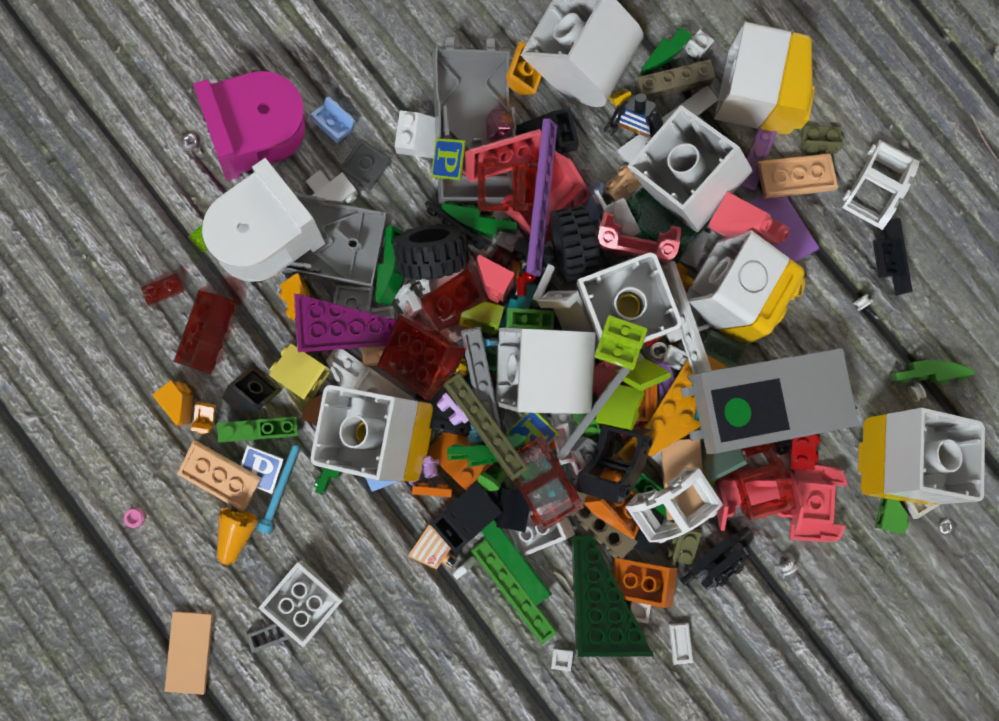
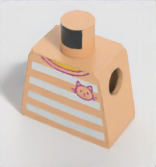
M430 524L408 555L410 558L434 569H437L441 562L452 568L457 561V558L449 553L451 548Z

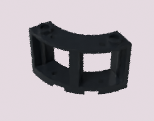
M601 424L600 436L596 446L598 450L597 456L594 460L590 459L585 468L578 473L577 491L617 504L628 498L639 480L649 449L653 445L652 430L634 425L632 431ZM616 433L638 438L631 463L610 457ZM605 468L625 473L618 482L600 477Z

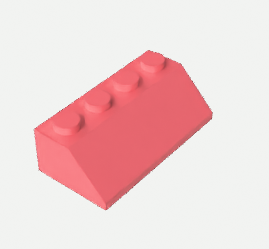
M534 130L464 152L462 172L472 183L537 163L539 160L541 130Z
M478 255V273L486 298L489 299V303L494 302L503 306L514 286L515 273Z

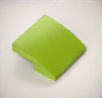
M608 315L594 357L634 370L648 328Z
M619 385L598 412L596 423L632 431L639 417L638 408L645 396L644 391Z

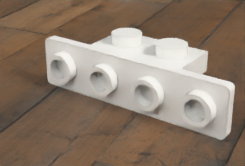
M598 187L594 189L595 194L593 198L597 206L601 204L604 210L601 212L602 216L604 212L614 214L615 223L621 225L620 234L633 237L641 233L624 197L606 205Z

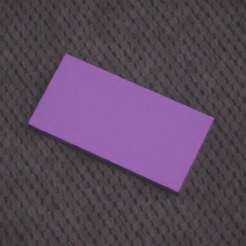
M762 194L748 202L770 214L772 219L790 228L789 236L785 242L770 244L794 262L819 250V246L787 196L764 199Z

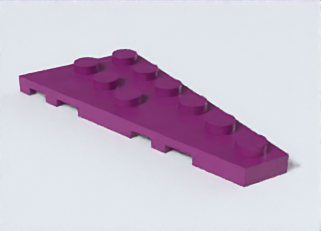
M294 293L298 352L414 344L413 325L411 323Z

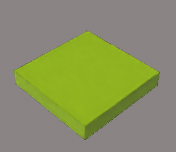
M644 358L636 362L634 370H630L622 381L642 391L671 378V372Z

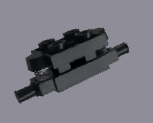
M746 526L729 539L726 537L696 561L697 565L679 579L681 583L685 586L693 579L698 580L700 578L702 581L701 585L706 590H710L713 587L717 588L718 586L723 587L728 583L730 576L733 574L737 575L743 571L745 561L751 556L749 549L742 546L743 539L752 533L750 529Z

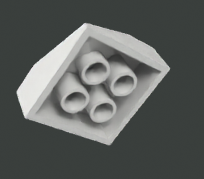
M301 560L295 564L258 609L298 644L304 647L343 600L311 567Z

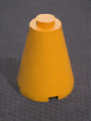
M222 508L220 510L217 539V558L220 563L230 565L236 562L256 528L259 520H256V516L248 511L242 512L238 509L237 512L231 511L232 508Z

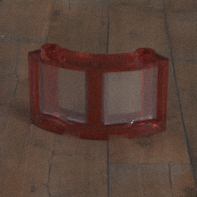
M542 435L516 450L529 470L516 478L514 482L533 513L530 515V518L535 526L540 525L542 530L545 531L585 507L563 467Z

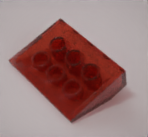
M399 314L377 367L427 401H430L459 367L466 348L419 319Z

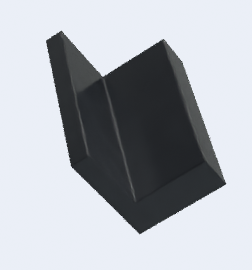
M502 488L499 507L503 512L497 518L496 527L526 533L532 493Z

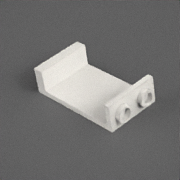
M578 290L548 291L537 301L540 308L554 309L563 331L594 332ZM595 336V352H596L598 343H597L596 336Z

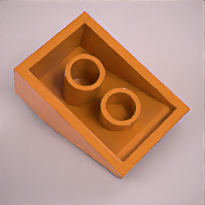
M461 431L459 435L443 432L428 447L427 453L434 460L439 459L440 466L467 491L478 480L482 471L485 472L493 463L468 467L467 460L448 461L447 447H451L454 444L471 446L473 443H468L467 437L462 436L463 433Z
M616 470L605 471L600 476L614 482H618L622 478ZM633 490L630 496L619 504L591 495L586 496L583 503L595 516L629 538L635 539L639 526L625 507L636 495Z
M615 559L613 577L617 582L618 589L624 596V600L662 608L673 607L678 568L629 559Z

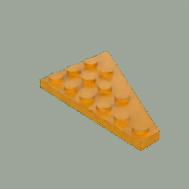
M707 355L712 371L729 368ZM689 360L683 366L646 426V429L652 430L653 445L648 453L650 457L690 434L689 432L701 427L700 421L694 420L696 409L695 396L682 397L681 388L692 386V382L687 378V376L693 375Z

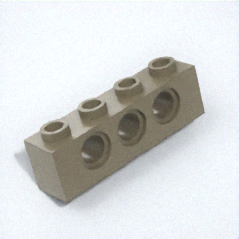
M706 60L638 77L635 89L637 94H645L649 101L709 86L714 81L715 74L711 60Z
M576 491L565 503L567 506L565 510L572 517L576 515L581 520L579 524L586 531L591 529L595 533L593 538L601 545L605 543L609 547L607 551L615 559L617 557L623 559L638 542L606 522L603 529L597 530L594 527L595 520L599 519L592 512L588 516L580 514V507L585 505L583 502L587 494ZM612 532H616L619 536L618 542L614 544L608 540V536Z

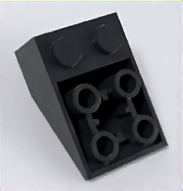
M570 107L551 111L516 125V136L538 129L542 133L543 119L549 118L557 124L555 151L562 154L578 150L579 141Z
M476 482L433 520L430 525L456 554L503 511L481 485Z

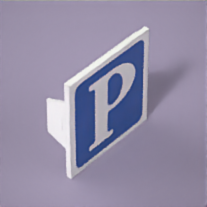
M247 445L241 466L262 478L257 487L258 489L272 494L284 459Z

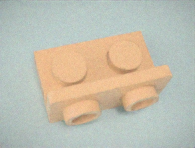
M628 165L621 166L617 171L618 174L605 184L603 194L609 195L614 202L624 197L627 204H629L643 188L642 184L627 167Z

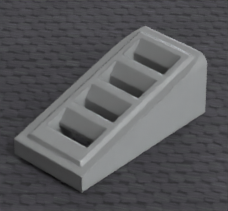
M276 623L246 634L252 653L288 640L290 637L280 628L283 637L279 638L276 630L278 625ZM272 629L275 637V640L271 641L268 630ZM262 632L265 633V636H266V639H267V642H268V643H266V644L263 643V640H262V637H261V634H260V633H262ZM254 635H257L260 646L256 647Z

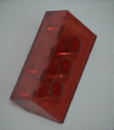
M198 290L173 362L211 374L216 366V359L222 348L223 338L228 331L230 318L235 311L236 301L218 294Z

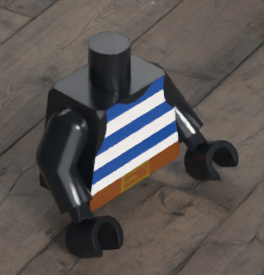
M639 93L632 95L629 100H624L616 107L611 117L612 122L605 126L604 133L610 127L612 129L610 136H612L617 131L616 124L619 123L620 127L651 139L663 126V120L658 113L657 105L648 101L645 94Z

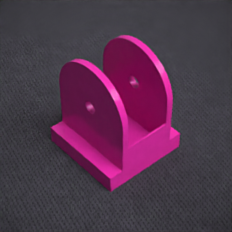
M258 71L210 84L209 79L193 83L226 182L240 178V173L253 170L252 167L264 158L270 164L277 163L289 158L300 147L305 134L303 102L297 88L285 77L273 72Z

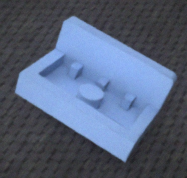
M330 97L325 98L324 105L311 113L309 118L336 143L350 134L355 124L353 117L346 113Z

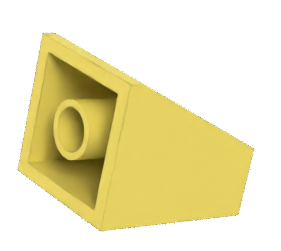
M290 343L289 346L286 345L283 348L280 360L274 362L271 366L269 376L302 399L309 401L314 398L332 370L307 353L298 352L297 347Z

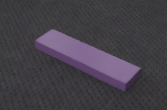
M759 126L747 156L752 173L739 187L755 192L760 180L757 163L758 161L767 160L777 131L763 130Z

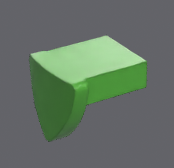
M503 468L488 469L486 473L483 471L480 473L477 482L485 491H496L501 487L507 473Z

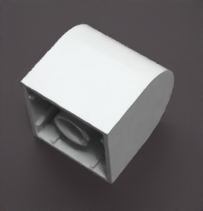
M552 0L522 51L521 56L552 86L566 96L589 106L602 107L608 101L643 40V31L635 19L617 0Z
M682 105L627 166L642 186L664 208L696 232H699L714 215L727 192L733 194L752 173V168L738 145Z
M499 328L495 390L496 406L516 412L591 413L596 332Z

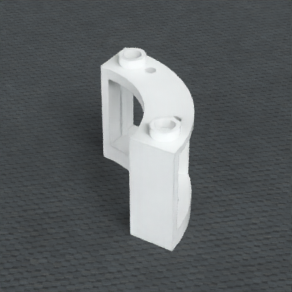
M879 140L876 145L872 144L869 148L866 164L852 189L847 190L843 195L842 200L844 202L842 208L883 230L897 210L899 197L903 199L911 185L909 184L911 178L916 175L920 161ZM874 160L900 173L899 182L871 168ZM865 178L893 193L880 215L852 200Z
M685 468L679 475L667 483V488L659 492L654 489L645 493H637L625 506L649 542L663 543L666 540L676 538L717 515L718 510L723 504L700 468ZM693 485L704 504L686 517L674 500V497ZM664 504L675 520V523L661 526L650 509Z

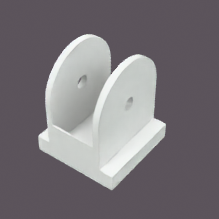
M266 158L252 167L254 173L211 204L205 214L202 225L203 239L208 250L230 275L243 281L255 282L269 279L307 251L315 252L325 244L313 217Z

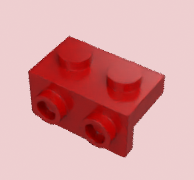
M820 434L791 439L790 469L815 470V462L819 460L816 445H820Z

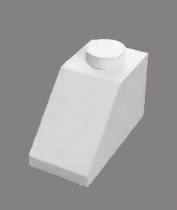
M340 173L312 196L325 198V202L345 205L354 202L358 192L346 176Z

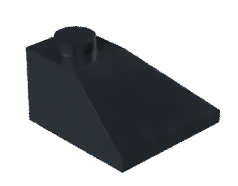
M252 366L228 384L222 399L235 410L257 412L281 393L282 390Z

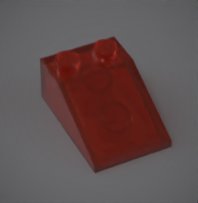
M468 268L420 299L422 306L438 331L460 323L462 312L483 302H489Z

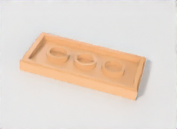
M831 153L758 161L757 163L764 199L835 191L839 188Z
M691 439L678 440L661 450L664 489L668 487L667 483L679 475L685 468H700L703 473L700 439L693 441ZM693 485L674 497V500L686 517L704 504ZM666 508V520H674Z
M196 440L192 442L177 475L242 512L246 511L262 479Z
M183 611L172 612L164 692L201 695L206 693L213 614Z

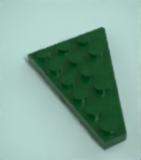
M572 536L576 657H653V651L648 646L644 633L639 629V624L632 611L629 610L622 592L617 587L616 580L611 571L608 570L601 552L596 547L593 537Z

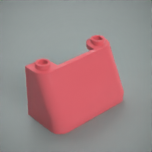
M729 192L725 194L709 223L711 230L726 238L752 230L772 244L785 242L790 230L788 226L772 219L771 215Z
M604 212L598 235V246L603 252L630 258L653 253L657 256L660 264L672 262L677 255L680 245L681 227L671 226L667 233H659L658 242L620 234L621 225L615 223L614 214Z

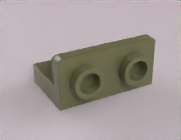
M807 125L802 127L801 149L811 153L826 151V153L834 154L843 148L841 128Z
M694 528L681 536L671 539L672 547H669L667 550V559L670 561V567H674L676 562L693 565L702 534L700 528Z

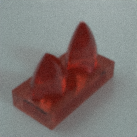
M177 273L141 287L145 301L149 306L185 292Z

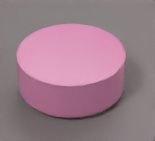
M139 508L129 509L124 514V523L130 528L139 527L145 521V514Z

